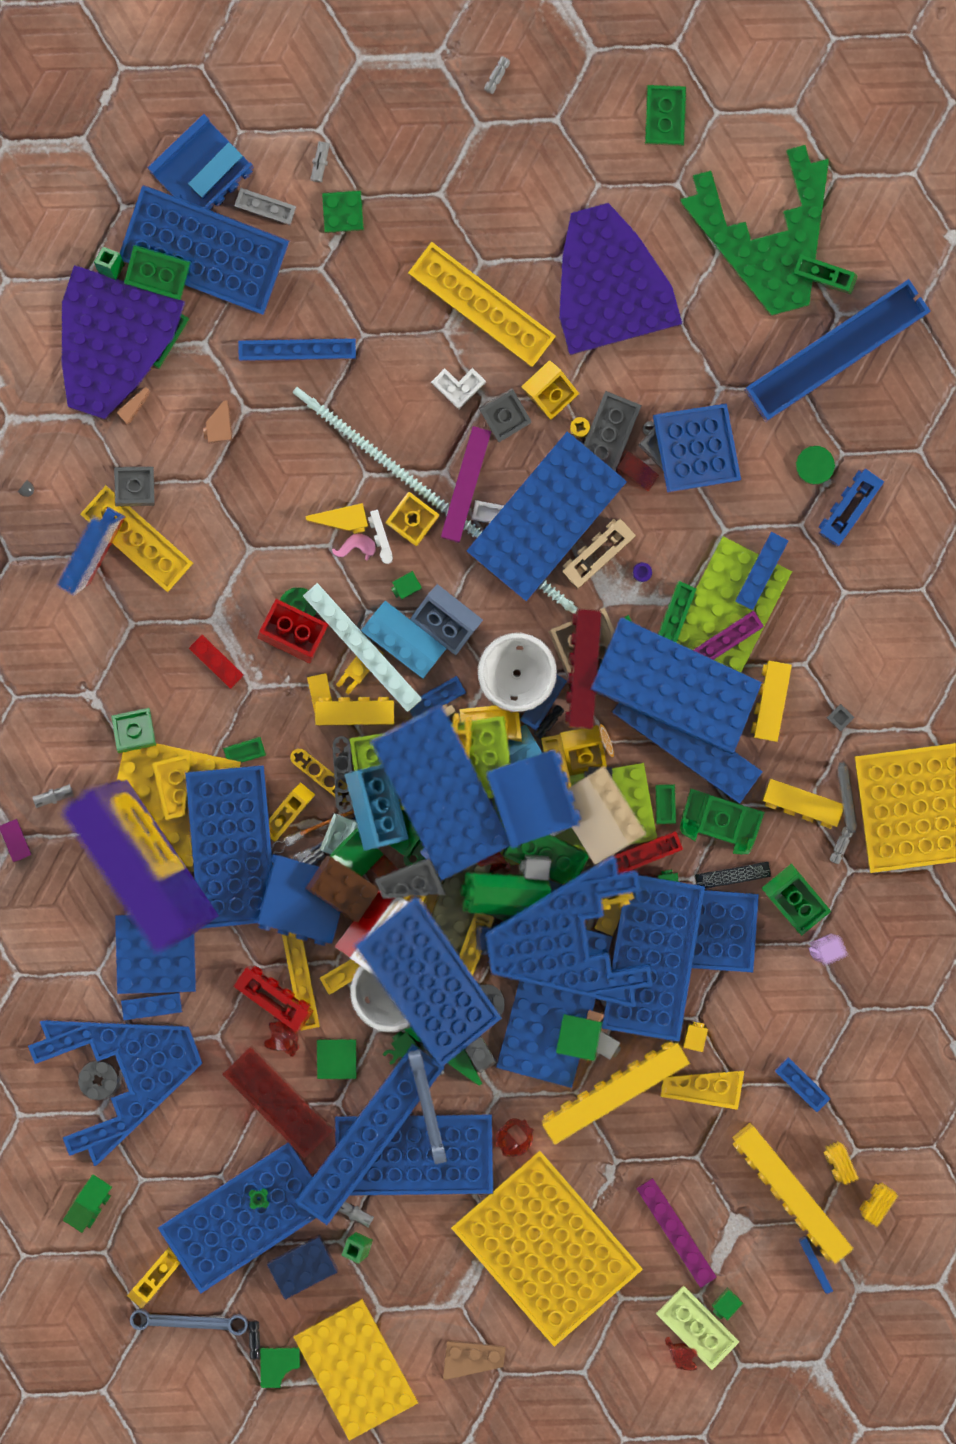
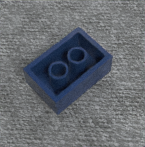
M321 1235L310 1239L267 1263L285 1300L338 1272V1268Z

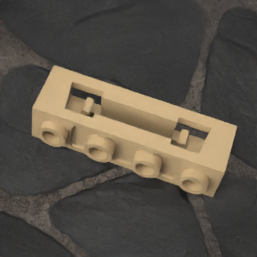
M613 519L606 526L608 530L605 533L601 534L599 532L591 539L594 543L589 547L586 545L577 552L579 556L574 561L570 558L563 565L565 569L562 573L577 589L635 538L636 535L621 519L618 521ZM613 531L616 532L610 538L613 544H616L621 538L624 539L618 546H612L590 567L591 570L584 577L580 576L588 568L584 564L575 569V566L581 561L584 562L602 546Z

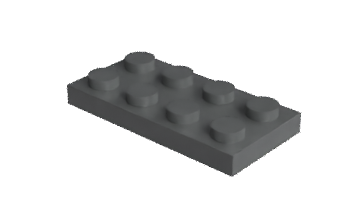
M605 391L584 446L615 471L642 405Z

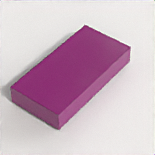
M18 819L0 825V832L13 862L32 855Z

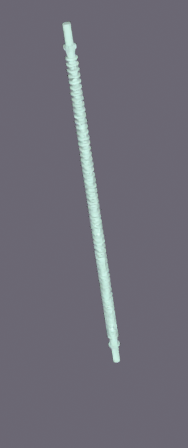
M295 388L293 394L304 401L309 408L315 410L317 415L320 414L321 418H325V422L329 421L330 425L333 424L334 429L338 428L339 432L342 431L343 436L347 435V439L351 438L352 443L356 442V446H361V450L365 449V453H370V457L374 456V460H379V464L383 463V467H388V471L392 470V474H396L397 478L400 477L401 481L404 480L405 485L409 484L410 488H414V492L418 491L419 495H423V499L427 498V502L431 501L432 506L436 505V509H441V513L445 512V516H447L449 503L445 504L444 499L440 500V496L436 497L435 492L431 493V489L427 490L426 485L422 486V482H417V478L413 479V475L410 476L408 471L405 472V469H401L399 464L396 465V461L392 462L391 457L387 458V454L383 455L382 450H377L378 447L374 448L373 443L369 444V440L365 441V437H360V433L356 434L355 429L351 430V426H346V422L342 423V419H337V415L334 416L333 412L330 413L329 409H325L324 405L321 406L315 398H311L300 388ZM466 520L463 530H467L468 534L471 533L472 537L476 538L482 533L479 527H475L476 524L472 525L471 520ZM547 580L542 582L538 588L539 590L543 589V593H547L548 597L551 596L552 600H556L557 604L560 603L565 610L576 613V610L579 608L574 605V602L566 599L564 594H560V591H556V587L552 588L551 583L547 584Z

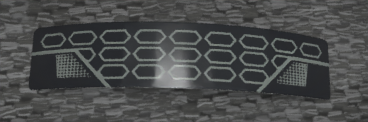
M768 861L695 874L696 884L705 886V889L771 877Z

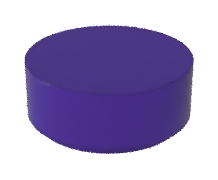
M638 563L633 568V577L638 582H646L652 576V568L647 563Z

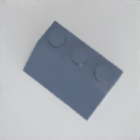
M438 584L425 597L410 618L412 622L454 655L458 654L483 621V619Z

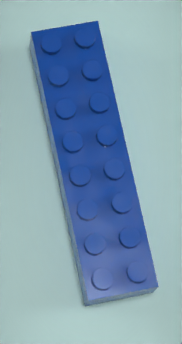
M619 702L611 712L739 804L763 772L736 752L730 754Z

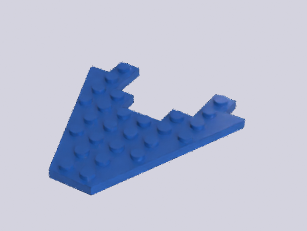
M611 856L486 933L492 974L636 1007L633 989L653 986L650 966L645 965L611 971L608 952L589 955L584 920L604 917L601 897L640 891L637 871L617 873L616 858Z

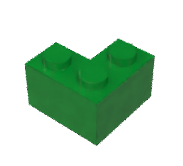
M92 1174L62 1221L83 1233L86 1227L90 1229L102 1210L100 1205H106L111 1195L108 1193L112 1186Z

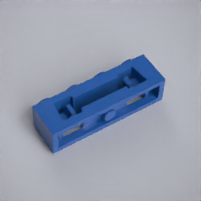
M866 468L862 472L859 470L852 479L855 481L852 487H846L841 494L844 497L840 503L836 502L830 510L832 513L830 518H824L818 527L821 529L818 534L837 547L842 543L884 483L883 480ZM860 483H863V486L859 489V492L863 495L867 493L870 487L873 488L867 497L864 496L844 523L846 527L841 534L838 533L844 524L839 520L833 527L831 524L836 518L838 519L856 495L858 492L856 489Z

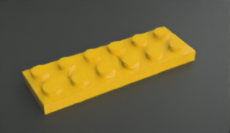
M105 485L80 515L89 523L92 517L101 521L108 507L124 515L125 519L112 543L166 592H169L194 563L130 506L115 507V493Z

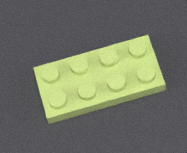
M684 1286L656 1313L711 1370L739 1343Z

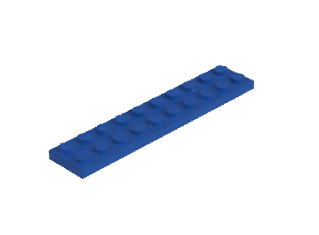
M414 1044L410 1046L295 1201L296 1204L326 1225H328L420 1102L408 1052L421 1051L429 1088L445 1068L444 1066H438L431 1056Z

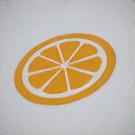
M600 724L599 729L603 744L608 754L614 757L610 737L605 727Z

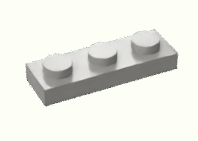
M240 188L234 206L235 208L289 226L296 210L294 205Z

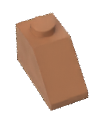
M223 401L206 422V427L203 428L204 439H208L209 444L233 441L228 401Z

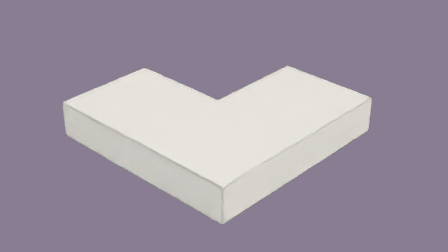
M444 368L431 383L460 410L486 381L472 368L458 382Z

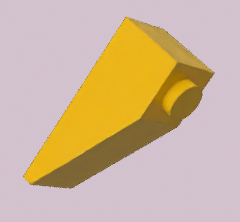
M363 503L305 516L307 522L349 532L353 531L354 534L365 532V528H368Z
M301 782L269 818L270 838L274 842L278 840L315 796Z
M169 1247L127 1295L141 1309L180 1265L178 1258Z

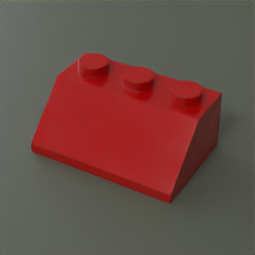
M275 599L259 630L257 639L310 664L329 624Z

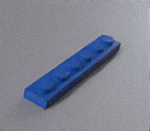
M356 339L238 341L239 361L356 359Z

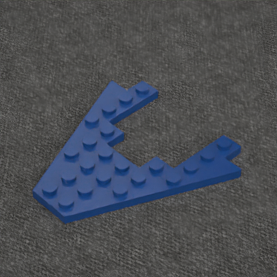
M43 1020L40 1021L46 1039L28 1046L35 1064L87 1044L91 1045L96 1061L113 1055L116 1056L129 1090L111 1098L117 1117L63 1137L69 1156L88 1149L94 1166L98 1165L203 1063L189 1026Z

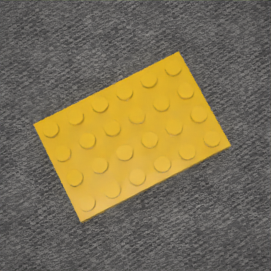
M363 1298L293 1336L349 1441L418 1404L417 1398Z

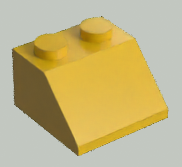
M550 360L521 386L530 399L550 420L579 394L562 370Z
M599 725L593 726V729H576L560 733L569 776L582 774L584 771H588V767H607Z

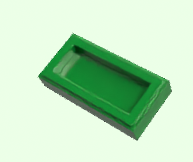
M261 737L223 748L226 759L241 763L266 756Z
M675 784L655 785L656 824H676Z

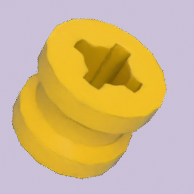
M583 417L575 418L570 425L572 435L577 438L585 437L590 429L588 420Z

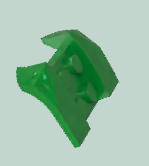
M690 788L681 818L680 830L682 834L695 842L698 833H702L733 843V854H749L755 844L765 812Z

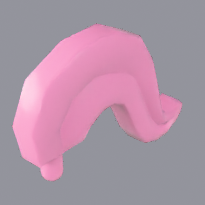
M360 533L350 536L340 550L332 549V552L337 557H344L353 548L357 547L366 554L365 560H369V557L374 555L376 547L375 542L369 536Z

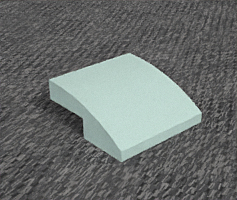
M334 813L320 847L321 851L332 854L358 828L357 821Z

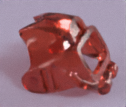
M499 851L477 862L479 867L491 865L489 873L499 869H504L507 873L511 871L510 863L505 861Z
M274 1017V1020L278 1022L269 1023L271 1038L264 1041V1046L270 1050L284 1051L293 1057L300 1048L298 1032H295Z
M517 1118L509 1119L497 1132L495 1146L502 1150L503 1156H522L529 1150L533 1142L532 1132L534 1129L530 1128L526 1123V1119L522 1121ZM514 1125H518L527 1136V1139L521 1144H518L508 1132Z
M666 1337L665 1344L669 1347L676 1368L687 1371L697 1370L696 1363L692 1361L697 1356V1350L689 1348L685 1343H672L670 1337Z

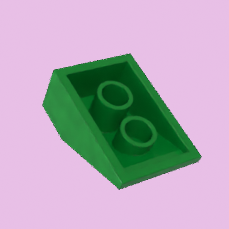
M792 863L762 887V890L801 936L831 912Z

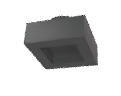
M839 704L827 717L839 731H842L855 718L842 704Z

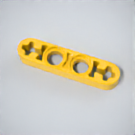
M295 749L292 751L290 756L291 762L335 797V793L332 791L335 789V785L327 787L324 783L327 776L334 777V773L305 750ZM302 752L304 754L303 758L308 761V758L312 759L305 769L302 768L304 765L302 761H295V753L300 754ZM312 764L319 765V774L312 775L309 772V767ZM340 779L339 782L343 784L340 788L346 790L348 788L347 783ZM345 797L342 802L346 803L349 801H347Z

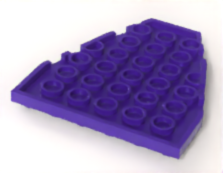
M609 203L573 212L570 216L562 256L559 319L569 355L683 324L672 285L636 232Z
M74 265L62 300V369L68 407L106 420L112 414V411L118 408L123 403L122 401L137 389L151 370L152 365L160 358L167 345L171 343L186 302L125 284L124 281L118 279L115 281L103 274Z

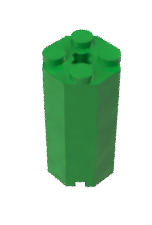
M466 872L465 884L460 887V895L463 896L464 900L462 905L463 912L517 915L551 894L549 878L548 880L524 878V875Z

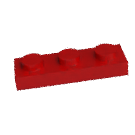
M203 634L189 647L230 689L244 676Z

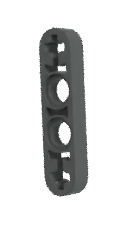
M339 736L333 741L336 807L341 812H349L353 808L350 796L346 795V800L351 803L347 806V809H343V806L339 805V802L343 801V795L338 796V792L346 793L349 790L348 788L346 790L340 789L338 782L340 779L345 778L344 774L352 772L351 745L348 738ZM340 739L347 743V747H344V753L348 752V757H336V753H340V748L336 747V743H339ZM340 759H346L348 761L347 769L340 770L337 767V762Z

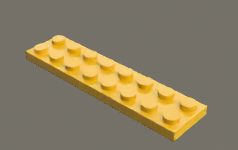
M433 242L429 244L408 272L410 276L532 368L556 337V335Z

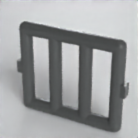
M845 762L839 763L838 776L846 828L850 833H855L857 821L849 769Z

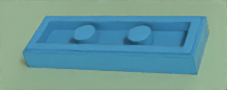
M228 142L188 185L203 199L243 158V155Z

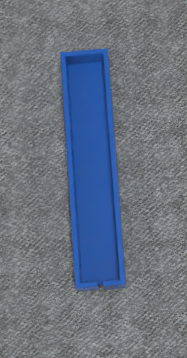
M909 279L747 386L744 391L764 421H769L928 315L931 311L921 297L916 301L913 299L919 293Z

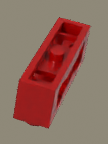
M676 831L613 855L616 858L617 873L628 872L683 850Z
M255 965L246 967L233 987L295 1032L300 1031L314 1011L310 1008V1004L302 999L298 1000L294 997L295 994L291 990L280 987L276 979L268 978L262 974L263 970ZM262 987L285 1005L289 1004L291 1007H288L286 1010L263 992L258 993L256 990Z

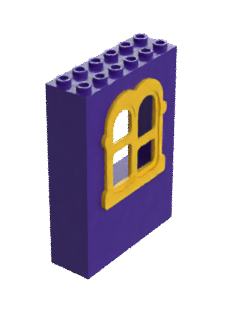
M117 780L105 785L102 784L99 787L89 788L81 794L82 798L74 799L65 805L67 809L61 813L156 953L190 937L219 917L128 780Z

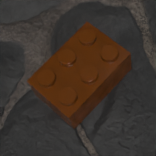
M330 856L325 857L305 888L355 922L360 921L379 891V888Z

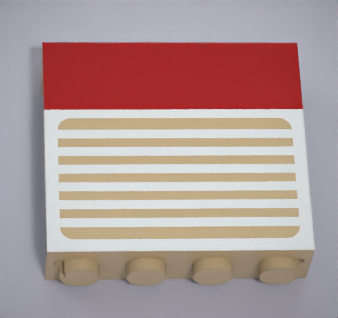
M379 890L360 921H353L335 947L373 974L354 945L408 902L402 897L383 898Z

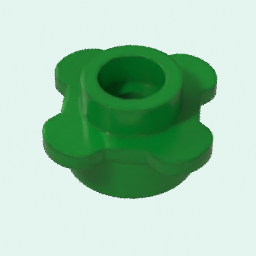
M266 1189L261 1191L251 1190L249 1192L251 1197L250 1207L252 1209L257 1207L267 1208L269 1206L267 1201L268 1191Z

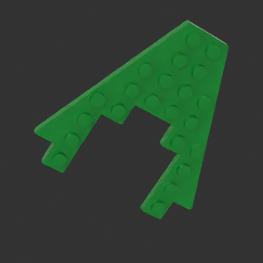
M806 145L786 150L801 204L800 207L783 211L787 226L786 231L751 240L746 222L727 226L712 171L693 175L692 178L697 195L680 199L682 206L770 316L807 307L810 304L813 281L794 274V270L800 254L816 259L829 160L825 159L810 163Z

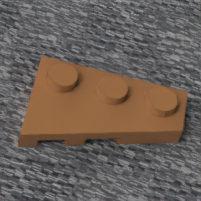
M447 1340L443 1380L504 1367L505 1346Z

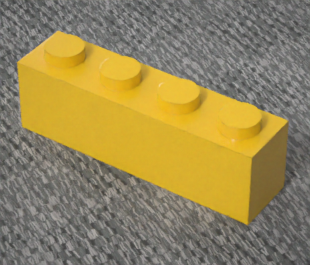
M767 661V664H763L761 675L764 676V681L758 691V695H761L760 703L756 702L754 714H757L756 722H752L750 732L754 734L753 738L778 742L792 665L775 661Z
M338 697V701H331V698H319V701H315V725L394 724V701H389V697H377L378 701H370V697H358V701H350V697Z
M773 779L768 780L762 801L766 802V807L775 810L777 806L784 809L783 813L792 816L795 813L803 815V820L812 823L814 819L821 821L820 825L829 829L832 826H838L843 811L842 803Z

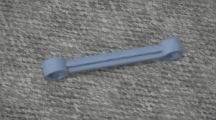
M421 1051L408 1052L410 1064L418 1090L435 1165L447 1162Z
M137 1309L130 1317V1324L136 1330H143L147 1326L229 1330L233 1335H242L247 1330L248 1320L242 1314H235L231 1318L149 1314L145 1309ZM143 1313L147 1320L144 1324L137 1326L133 1319L136 1314ZM236 1318L242 1319L245 1323L244 1327L238 1330V1332L234 1331L231 1327Z

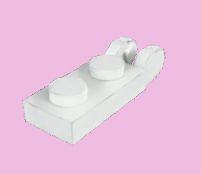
M374 510L370 512L371 516L368 517L371 528L375 527L377 535L374 538L377 547H382L380 552L382 562L389 564L392 562L393 556L379 512Z

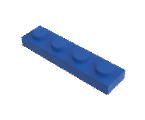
M773 532L770 533L735 602L750 610L754 609L789 540Z

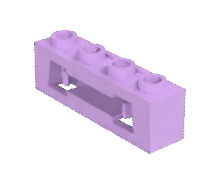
M832 933L810 942L811 947L808 948L812 958L823 964L830 963L847 955L839 936Z

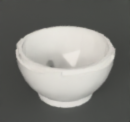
M511 633L497 638L485 649L478 666V678L481 689L493 704L509 711H525L535 708L550 695L556 680V664L551 651L542 641L531 635ZM522 646L523 650H516V647ZM514 670H520L521 675L515 677L513 675ZM511 697H517L518 699L511 700Z
M360 966L351 984V1000L358 1016L366 1024L380 1031H398L409 1027V1023L378 979ZM365 997H368L370 1001L369 1004L366 1003Z

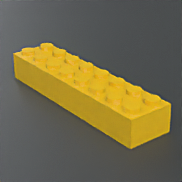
M666 1041L661 1045L662 1049L657 1052L652 1050L644 1055L645 1059L638 1062V1060L631 1062L627 1065V1070L623 1072L621 1070L616 1071L610 1075L612 1079L607 1082L602 1080L594 1085L595 1089L590 1092L587 1090L577 1095L578 1099L573 1102L570 1100L560 1105L561 1109L557 1112L552 1110L543 1116L542 1125L554 1145L690 1064L677 1041Z
M751 1123L732 1137L735 1141L732 1143L741 1155L743 1153L747 1155L745 1160L753 1170L757 1168L760 1171L757 1175L765 1185L770 1184L772 1186L770 1191L777 1200L783 1199V1207L791 1216L793 1214L796 1215V1223L803 1231L806 1229L809 1231L807 1236L816 1247L818 1245L822 1247L819 1251L828 1262L832 1260L836 1264L853 1250L848 1241Z

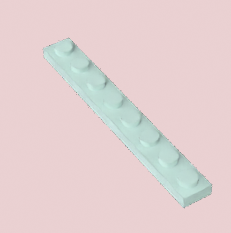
M318 583L303 595L407 712L422 700Z

